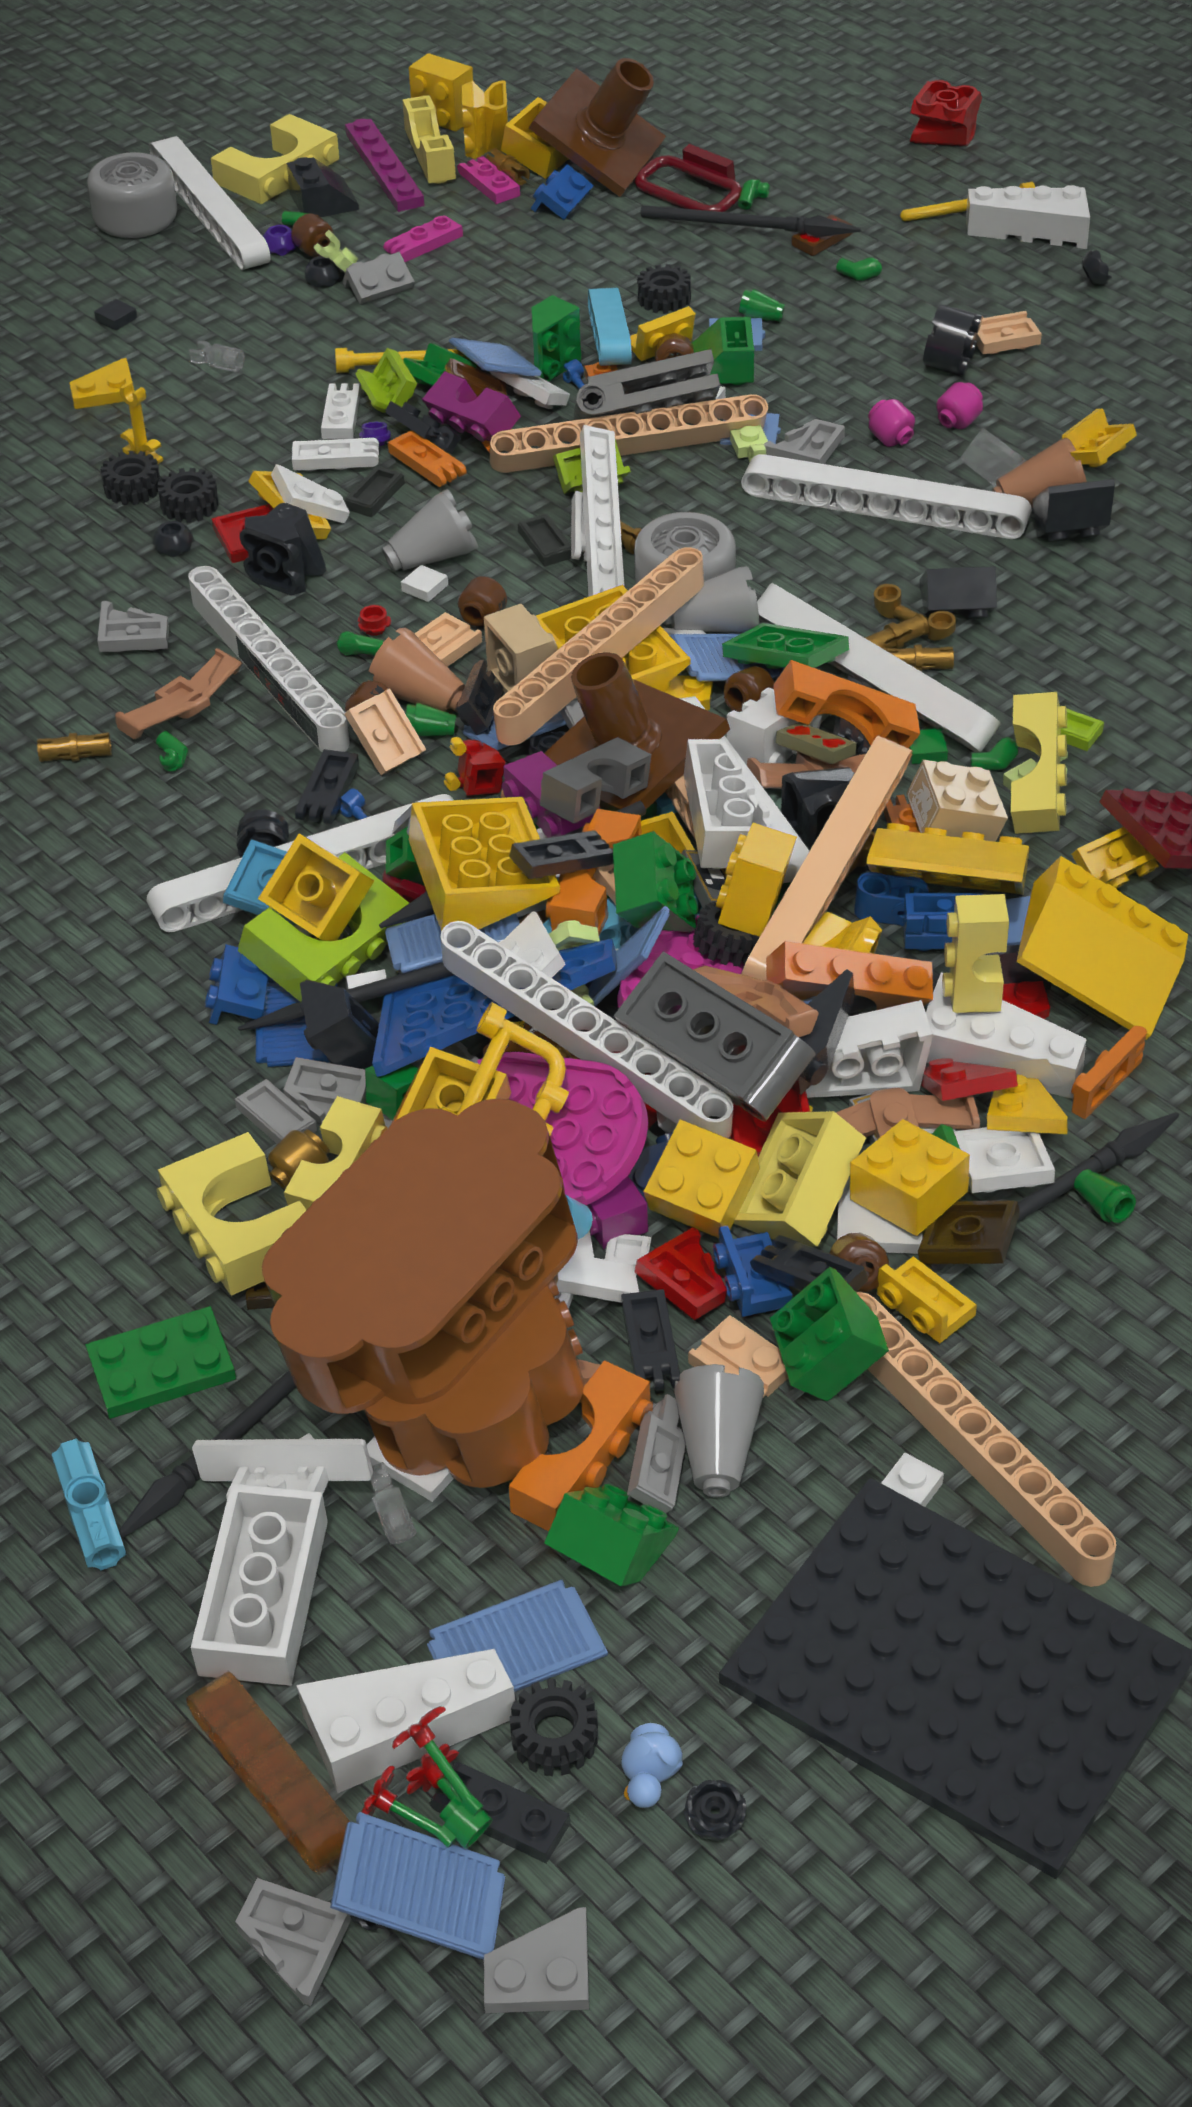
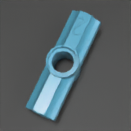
M77 1439L61 1443L58 1450L52 1453V1459L87 1567H95L100 1570L116 1566L117 1562L126 1555V1551L109 1503L106 1486L101 1479L90 1443L81 1442Z

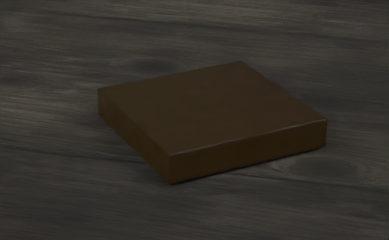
M957 1201L926 1228L918 1249L919 1261L923 1264H1004L1020 1214L1018 1201Z

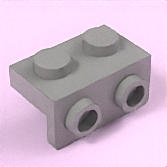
M400 252L391 255L385 253L376 257L375 260L365 263H353L346 269L343 279L345 288H352L359 304L413 288L415 282Z

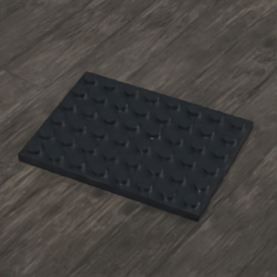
M869 1478L719 1672V1683L1057 1880L1192 1672V1649L878 1481Z

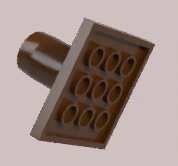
M630 58L618 60L607 74L601 86L576 68L528 128L619 197L623 195L635 179L637 173L646 165L666 138V135L637 114L646 101L653 87L654 80L650 71L643 64Z
M603 652L585 658L574 668L571 680L584 717L544 754L558 766L617 737L650 753L651 762L648 786L624 799L613 793L601 791L599 807L604 810L616 812L641 801L645 809H647L684 774L688 739H721L730 730L727 719L632 679L627 666L619 655Z

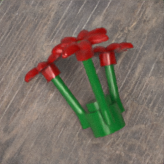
M439 1706L422 1716L418 1723L410 1725L407 1730L397 1735L392 1742V1748L395 1749L410 1737H412L420 1749L424 1746L428 1753L423 1754L421 1757L422 1766L416 1767L407 1773L406 1779L410 1783L407 1786L406 1792L410 1795L420 1787H422L424 1792H427L432 1786L435 1789L440 1788L451 1801L439 1816L445 1824L441 1826L398 1802V1796L386 1790L395 1776L393 1774L394 1766L387 1767L382 1772L380 1778L375 1781L373 1786L374 1794L365 1799L361 1813L373 1816L376 1807L387 1814L393 1811L435 1835L447 1848L457 1841L464 1849H467L482 1836L493 1819L482 1809L483 1805L470 1793L450 1765V1762L458 1756L459 1752L454 1749L449 1751L450 1746L448 1744H442L438 1748L433 1741L436 1736L428 1726V1723L446 1711L445 1707Z

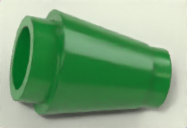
M745 289L740 302L739 313L745 315V317L780 322L785 304L756 289L752 291Z
M419 702L416 705L407 704L406 716L419 737L453 736L455 714H449Z
M1090 1169L1083 1170L1075 1179V1190L1080 1193L1104 1221L1121 1223L1132 1214L1136 1205V1198L1129 1186L1093 1172Z

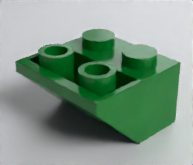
M554 295L531 307L534 366L541 370L542 374L539 377L546 381H550L565 372V363L573 359L581 362L580 308Z
M751 317L719 318L692 343L695 353L709 349L712 350L714 364L710 375L718 374L720 384L731 383L741 385L754 382V342Z
M654 831L613 844L616 914L635 928H641L659 910L666 906L669 908L670 915L662 930L695 931V915L698 912V905L693 891V880L696 877V872L692 861Z
M831 1267L826 1269L770 1317L791 1386L825 1401L833 1398L889 1351L878 1317L837 1270Z
M604 1484L603 1487H585L584 1490L565 1493L544 1544L619 1586H625L640 1582L676 1537L679 1527L666 1521L667 1514L660 1509L650 1505H642L640 1507L627 1500L629 1495L623 1489L614 1485Z

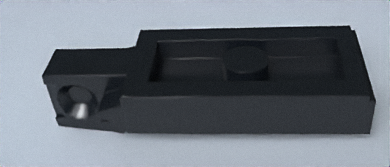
M390 401L385 410L388 415L451 454L454 453L455 447L462 438L452 428L446 425L440 427L441 423L425 414L421 418L419 416L421 410L407 402L400 406Z

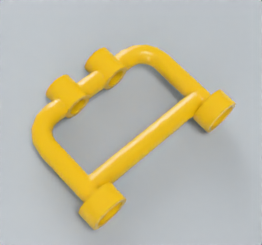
M491 1002L482 1015L476 1032L492 1040L459 1111L456 1114L445 1107H441V1109L458 1116L469 1106L481 1102L511 1040L542 1057L549 1065V1074L537 1093L533 1110L539 1113L544 1121H546L550 1110L555 1113L561 1110L569 1094V1091L561 1087L566 1072L564 1058L560 1051L551 1043L505 1019L507 1010ZM546 1123L550 1136L553 1130V1126Z

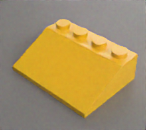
M623 585L536 615L540 626L547 633L553 635L558 650L628 590ZM658 626L622 657L632 679L658 690L691 664V658L661 626Z
M523 797L412 803L408 840L441 931L446 925L455 921H464L477 929H482L559 894L560 885L556 875L528 879L509 857L512 844L540 839Z
M887 823L886 829L877 828L867 857V865L871 872L901 877H916L929 884L1024 895L1029 846L1022 845L1023 839L1001 836L999 842L985 841L984 834L974 832H962L961 838L946 836L947 830L929 827L924 829V833L909 832L910 826L897 823Z
M1060 856L1033 883L1016 962L1130 1030L1134 1026L1144 1027L1147 1030L1145 1039L1147 1040L1152 1035L1184 962L1188 934L1177 925L1169 923L1153 913L1146 906L1122 894L1112 885L1106 884L1088 873L1081 866Z

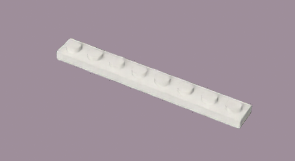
M583 425L580 432L589 597L620 585L624 586L615 433L614 431Z

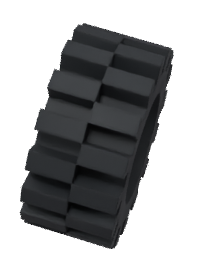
M661 264L655 265V269L651 266L647 267L646 271L642 270L640 275H638V302L641 307L644 306L645 310L653 309V313L663 310V314H668V310L675 312L678 308L683 309L686 305L690 304L691 275L690 273L687 274L686 269L680 270V266L677 265L671 268V264L661 267Z
M135 450L129 451L128 455L120 452L118 453L119 457L116 458L112 455L109 457V461L105 460L102 463L103 466H101L100 471L104 494H106L109 500L112 499L116 504L121 500L122 505H128V502L133 501V505L139 504L138 500H142L145 503L149 501L148 496L152 498L157 496L158 483L161 482L158 461L156 458L153 459V455L148 454L146 456L143 451L135 454Z
M181 468L177 474L171 471L169 472V477L164 475L161 478L162 482L158 483L162 514L167 515V518L170 520L175 518L176 521L181 523L183 519H186V523H192V519L196 518L197 521L203 520V515L210 517L212 511L216 512L217 506H219L216 480L210 472L206 474V471L203 469L196 472V468H190L189 471L185 472L184 468Z
M716 902L714 906L710 903L706 904L705 908H701L693 936L695 948L699 947L698 952L702 955L709 953L708 959L712 961L716 958L721 959L720 964L727 965L728 961H731L733 966H740L741 961L745 964L760 937L718 924L722 909L715 907Z
M547 1679L548 1688L542 1689L538 1681L531 1684L532 1695L524 1689L518 1695L519 1703L513 1702L511 1707L512 1716H510L511 1741L513 1750L517 1751L518 1760L522 1764L528 1760L529 1770L536 1773L540 1765L544 1766V1775L553 1776V1768L560 1767L562 1776L570 1774L569 1764L573 1763L576 1769L579 1770L584 1766V1756L591 1759L594 1755V1745H598L597 1710H595V1702L592 1697L586 1699V1690L581 1686L573 1692L571 1681L564 1680L562 1688L556 1687V1679ZM553 1716L566 1718L573 1724L571 1732L559 1738L543 1737L537 1733L535 1728L538 1722Z

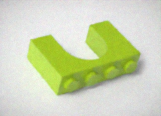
M346 852L340 855L339 858L374 880L371 888L348 922L353 932L351 936L337 941H324L309 937L295 928L271 907L243 927L237 951L300 1002L302 1001L301 982L310 980L335 986L336 983L346 978V976L354 975L361 964L367 959H376L388 944L385 930L392 927L380 928L379 924L409 904V902Z

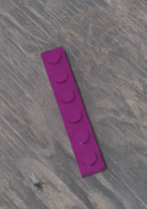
M357 119L353 123L345 124L347 137L395 209L400 212L425 206L424 195L372 119Z

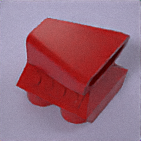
M944 80L928 81L913 100L910 113L920 119L913 130L910 142L968 146L976 132L977 113L982 101L981 92L970 85L955 87Z

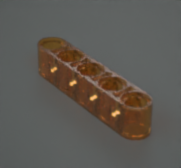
M227 1671L186 1697L187 1705L198 1725L308 1867L317 1873L338 1859L341 1855L346 1825L350 1821L237 1678Z

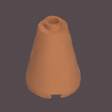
M1064 438L996 480L997 487L992 488V492L1023 497L1029 501L1031 508H1033L1032 499L1047 487L1086 482V477L1081 461H1076L1070 454V452L1076 451L1070 439Z
M406 627L397 629L396 632L400 635L395 640L388 637L377 651L370 665L369 672L374 675L373 681L380 682L390 688L395 698L413 704L419 702L449 714L454 711L458 712L456 707L465 684L411 630Z

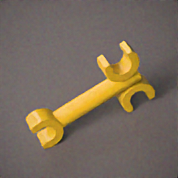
M128 382L120 387V395L124 402L129 405L132 429H128L120 434V437L129 443L122 448L123 452L128 455L129 451L135 450L136 454L143 451L146 456L148 454L153 455V459L156 458L159 464L164 459L155 450L161 447V443L156 439H151L147 442L141 402L146 399V391L143 387L134 391L132 382Z

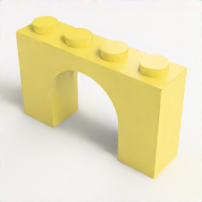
M288 114L270 124L273 150L283 154V156L259 158L229 147L211 157L213 179L219 186L259 204H263L289 189L286 163L293 162L301 157H314L325 166H329L339 160L337 134Z
M249 1132L158 1169L162 1186L156 1190L160 1203L165 1211H173V1218L182 1235L189 1234L190 1244L197 1258L205 1257L206 1266L215 1283L221 1281L231 1296L264 1282L262 1264L267 1251L281 1237L283 1232L300 1218L306 1211V1208L299 1200L250 1221L228 1222L214 1217L227 1204L271 1185L265 1154Z

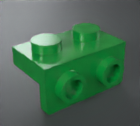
M435 343L428 344L424 360L403 359L415 381L422 385H434L444 371L446 372L445 366L450 358L474 368L477 366L474 362Z

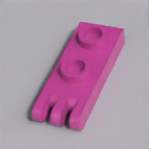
M484 156L478 157L477 162L472 159L467 161V165L465 163L457 165L459 174L495 204L520 196V185L504 172L499 171Z
M445 215L438 216L426 224L413 227L410 231L386 241L383 248L391 254L400 252L404 262H407L463 237L462 225Z

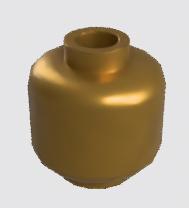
M308 1129L304 1132L292 1130L269 1153L268 1159L273 1167L269 1174L279 1186L286 1189L301 1160L315 1164L328 1163L327 1154L330 1150L312 1131Z

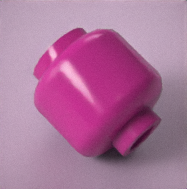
M954 383L936 402L938 419L941 424L947 428L966 429L983 411L982 393L971 383Z
M881 400L870 410L868 414V428L885 446L890 447L898 443L904 445L911 440L914 435L915 417L899 400Z

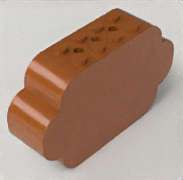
M509 1099L481 1101L469 1106L458 1116L442 1109H422L408 1113L396 1120L378 1139L374 1140L368 1149L348 1169L344 1170L340 1177L270 1247L263 1260L262 1275L275 1304L270 1318L271 1330L295 1386L302 1397L325 1411L348 1414L364 1410L377 1403L384 1396L403 1404H422L443 1396L459 1382L568 1263L577 1248L578 1235L565 1195L564 1182L549 1132L542 1116L533 1109Z
M554 1278L446 1394L422 1404H403L384 1396L374 1405L364 1409L381 1453L391 1466L401 1472L418 1476L432 1474L447 1468L450 1475L458 1482L471 1487L484 1488L496 1486L514 1479L522 1467L533 1462L540 1454L546 1453L549 1444L547 1425L567 1416L578 1405L584 1389V1380L576 1357L582 1354L583 1351L574 1329H567L574 1326V1322L565 1301L560 1302L559 1298L554 1299L555 1296L559 1295Z

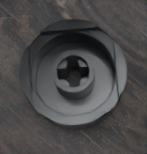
M940 304L932 322L934 324L932 332L927 338L923 355L924 365L965 376L969 361L973 359L978 341L974 340L975 333L978 334L983 316Z

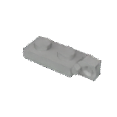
M668 1394L657 1404L654 1403L652 1412L648 1411V1413H645L641 1421L627 1495L641 1503L658 1508L664 1513L669 1512L675 1506L686 1445L682 1429L677 1427L679 1411L676 1399Z

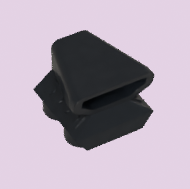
M280 503L267 515L245 517V529L240 533V541L248 551L249 556L244 560L243 566L252 582L292 596L306 592L304 575H322L326 572V564L305 509L288 503Z
M849 767L791 772L782 776L781 813L798 835L802 834V841L809 851L855 774Z

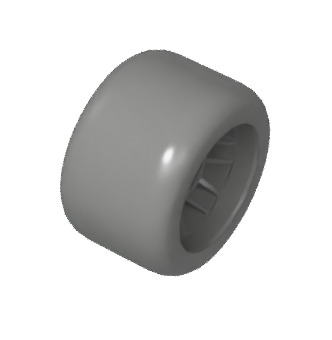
M140 152L117 154L98 162L88 174L87 188L92 217L97 227L106 234L118 238H142L163 231L174 221L177 214V200L173 174L169 165L161 158Z
M677 512L658 517L645 525L636 538L634 549L635 584L672 553L685 547L701 551L703 555L704 581L736 569L735 539L725 524L705 514Z

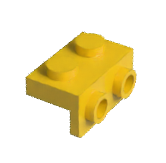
M688 306L639 325L638 332L630 336L631 350L643 361L655 356L656 346L665 335L672 333L682 334L692 341L696 313Z
M1101 408L1094 410L1062 435V439L1068 438L1074 445L1076 451L1070 452V454L1076 461L1080 460L1082 465L1089 464V467H1098L1108 461L1107 458L1113 453L1125 449L1126 443L1136 437L1137 433L1134 424L1108 425L1104 409Z
M1124 827L1077 848L1071 853L1077 865L1116 889L1130 881L1127 876L1137 873L1138 877H1142L1159 867L1156 862L1157 860Z
M914 1256L896 1270L887 1264L878 1269L879 1286L877 1288V1295L882 1302L889 1308L899 1311L912 1322L918 1331L927 1333L938 1343L943 1342L976 1316L977 1304Z

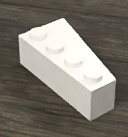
M1074 185L1064 188H1050L1047 186L1020 188L1009 186L991 189L990 187L981 186L976 189H968L966 211L968 235L1006 239L1008 235H1015L1021 242L1030 243L1035 238L1049 239L1050 245L1062 246L1063 241L1077 243L1076 248L1087 249L1090 214L1085 187Z
M768 687L763 690L760 700L757 702L751 699L745 702L742 706L743 711L737 712L733 710L727 714V721L730 730L727 732V739L746 765L748 758H756L760 763H785L792 754L797 753V751L776 743V731L796 724L798 721L777 714L774 689ZM831 714L815 716L809 726L819 729L820 724Z
M688 739L684 780L701 868L714 869L727 868L739 835L747 836L752 823L781 832L782 830L777 823L771 822L769 809L764 802L760 803L755 796L756 788L751 780H746L743 777L742 766L725 739Z
M941 972L933 992V1000L929 1002L926 1010L934 1033L926 1063L941 1058H951L953 1062L963 1063L1047 1058L1065 1087L1046 1088V1090L1051 1094L1073 1099L1074 1095L1071 1093L1072 1086L1076 1078L1082 1073L1084 1067L1086 1038L1002 1000L1001 1011L955 1013L952 1011L951 998L943 996V972Z
M914 1001L849 1016L826 1076L820 1083L811 1085L806 1090L807 1098L863 1095L885 1088H902L907 1092L919 1091L934 1035L922 1001Z
M495 1649L296 1685L303 1717L337 1793L380 1776L389 1766H394L397 1769L420 1759L423 1754L428 1753L424 1746L420 1749L412 1737L395 1749L392 1748V1742L397 1735L407 1730L410 1725L418 1723L421 1717L432 1709L439 1706L446 1709V1711L428 1723V1726L436 1736L433 1741L439 1748L442 1744L454 1745L510 1721V1716H512L511 1707L513 1702H515L514 1687Z

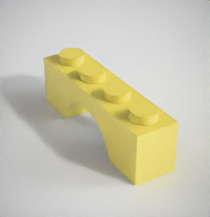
M430 95L403 99L405 131L428 183L441 184L447 180L456 179L454 147L448 135H440L436 109Z
M1057 692L1013 695V728L1017 746L1029 749L1040 757L1038 764L1030 773L1011 782V816L1015 834L1060 831V816H1066L1065 793L1060 794V786L1067 785L1066 765L1060 764L1061 757H1067L1066 735H1061V728H1067L1066 706L1059 705Z

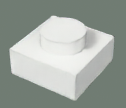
M904 1453L881 1484L926 1507L942 1486L944 1473Z

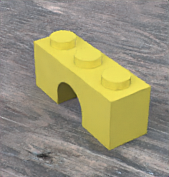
M1005 894L955 896L954 912L947 913V935L952 937V943H945V966L950 967V972L943 973L942 988L943 996L951 998L952 1011L955 1013L1001 1011L1004 981L999 955L984 954L1007 951L1009 917Z
M339 1096L336 1097L320 1126L323 1142L329 1148L330 1153L336 1154L338 1157L325 1164H315L301 1160L284 1191L287 1205L300 1200L307 1210L340 1177L342 1172L348 1169L368 1149L370 1144L386 1131L387 1127L385 1126L382 1109Z

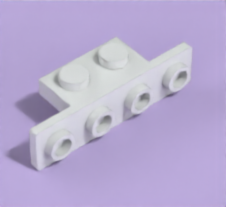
M363 1439L196 1440L192 1447L200 1478L203 1481H232L233 1484L322 1492L323 1494L328 1481H369L373 1475L367 1445Z

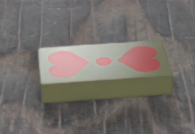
M801 722L776 731V743L778 745L829 764L840 762L852 757L856 753V742Z

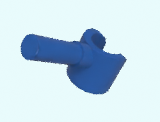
M577 359L565 363L564 368L567 371L563 373V380L566 383L573 382L580 389L585 385L581 380V376L584 374L582 364Z
M350 789L341 797L343 802L341 813L343 816L351 817L353 815L358 820L368 817L361 809L365 805V799L358 790Z

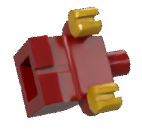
M460 737L452 738L450 741L452 745L449 748L456 756H460L458 763L460 777H457L453 772L445 774V786L450 791L463 788L466 795L500 793L502 776L504 774L503 766L506 763L500 753L479 740L462 741Z

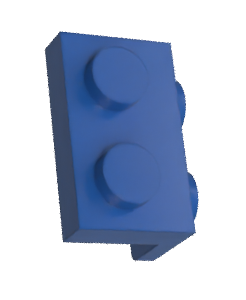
M566 164L560 172L555 169L545 184L542 183L532 196L536 201L532 205L531 210L536 212L545 204L565 220L589 194L594 185L586 180L582 174Z
M226 944L221 959L214 958L212 962L209 980L215 981V986H209L204 1006L211 1009L209 1023L217 1025L221 1011L258 1019L261 1017L264 1009L268 975L238 952V947Z
M727 1225L719 1227V1243L713 1244V1253L717 1268H724L726 1271L725 1286L729 1300L737 1301L742 1317L781 1309L792 1299L789 1285L755 1272L750 1265V1261L756 1255H761V1251L767 1245H772L769 1233L765 1232L733 1239Z

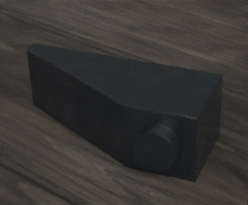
M848 969L808 1003L809 1006L818 1011L819 1015L812 1032L799 1038L807 1043L816 1055L791 1087L800 1095L811 1085L820 1083L830 1068L855 999L853 973Z

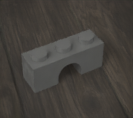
M619 737L612 739L543 772L540 806L572 823H576L594 814L599 809L601 791L613 793L624 799L648 786L651 754Z

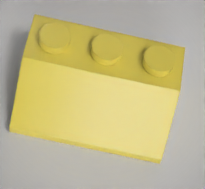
M834 1111L778 1113L758 1157L760 1170L734 1224L758 1234L768 1232L773 1240L778 1235H782L805 1245L818 1247L821 1239L826 1234L827 1225L835 1207L843 1195V1189L850 1176V1162L859 1155L866 1137Z

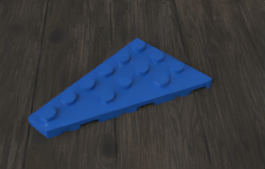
M613 939L559 950L566 965L552 979L567 989L573 990L616 970V950ZM456 975L384 995L372 1061L376 1076L386 1075L426 1057L430 1047L441 1050L478 1033L476 1032L478 1023L489 1004L493 1002L500 1007L502 1006ZM507 1010L505 1019H509L516 1015Z

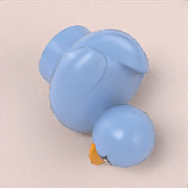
M655 1723L643 1724L635 1728L631 1733L630 1742L625 1747L621 1760L624 1773L630 1779L628 1786L624 1790L625 1798L639 1808L654 1806L661 1796L660 1782L671 1778L682 1767V1751L674 1738L669 1736V1732L662 1725Z

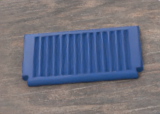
M268 976L264 1009L261 1017L300 1001ZM305 1019L297 1022L256 1028V1063H267V1067L293 1065L296 1057L326 1063L330 1062L319 1049L314 1050L307 1042L304 1035V1030L307 1028Z

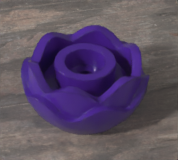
M274 225L266 230L263 237L267 242L270 254L276 253L283 256L290 250L294 251L296 249V245H294L291 238L292 229L285 225Z

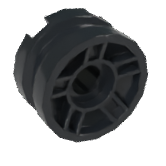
M266 809L246 813L240 819L237 826L238 838L236 846L240 858L243 857L251 839L272 847L288 843L289 827L284 817Z

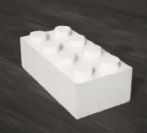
M231 1483L191 1644L198 1676L292 1686L328 1523L322 1492Z

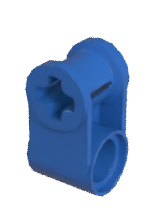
M878 872L864 873L857 881L854 913L859 919L871 916L875 922L903 926L905 893H910V888L912 887L914 888V893H929V887L925 881L916 877L893 876Z

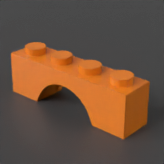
M790 660L773 684L776 712L778 715L809 725L813 718L819 714L835 715L847 720L858 728L866 737L870 746L875 738L880 736L909 748L920 735L916 704L799 662Z
M597 809L591 822L584 825L583 832L597 831L601 838L613 849V844L642 835L641 815ZM597 868L560 874L558 880L560 892L548 898L546 903V917L551 919L552 931L557 928L558 924L564 921L576 920L582 925L597 927L600 936L608 919L606 887L597 883L594 878Z
M784 941L766 957V980L781 985L783 989L800 1000L817 996L846 969L853 973L855 995L874 1001L877 1010L919 1000L925 1006L933 1000L932 962Z
M604 1360L584 1386L581 1397L582 1418L592 1429L591 1433L584 1442L572 1450L553 1455L540 1454L533 1462L522 1467L509 1484L511 1513L549 1531L565 1493L584 1490L585 1487L598 1488L605 1478L607 1467L614 1457L620 1458L629 1445L631 1434L638 1425H641L645 1413H648V1411L652 1412L653 1402L650 1401V1381Z

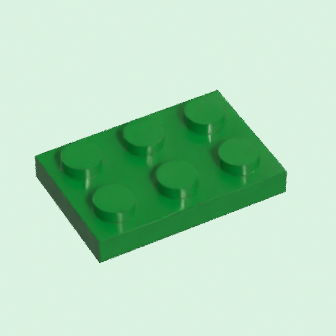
M761 623L722 643L723 657L737 659V662L740 664L756 662L766 664V667L769 669H779L786 667L790 660L816 668L824 663L834 661L838 655L848 651L849 637Z
M211 1306L85 1344L109 1419L236 1380L234 1366Z

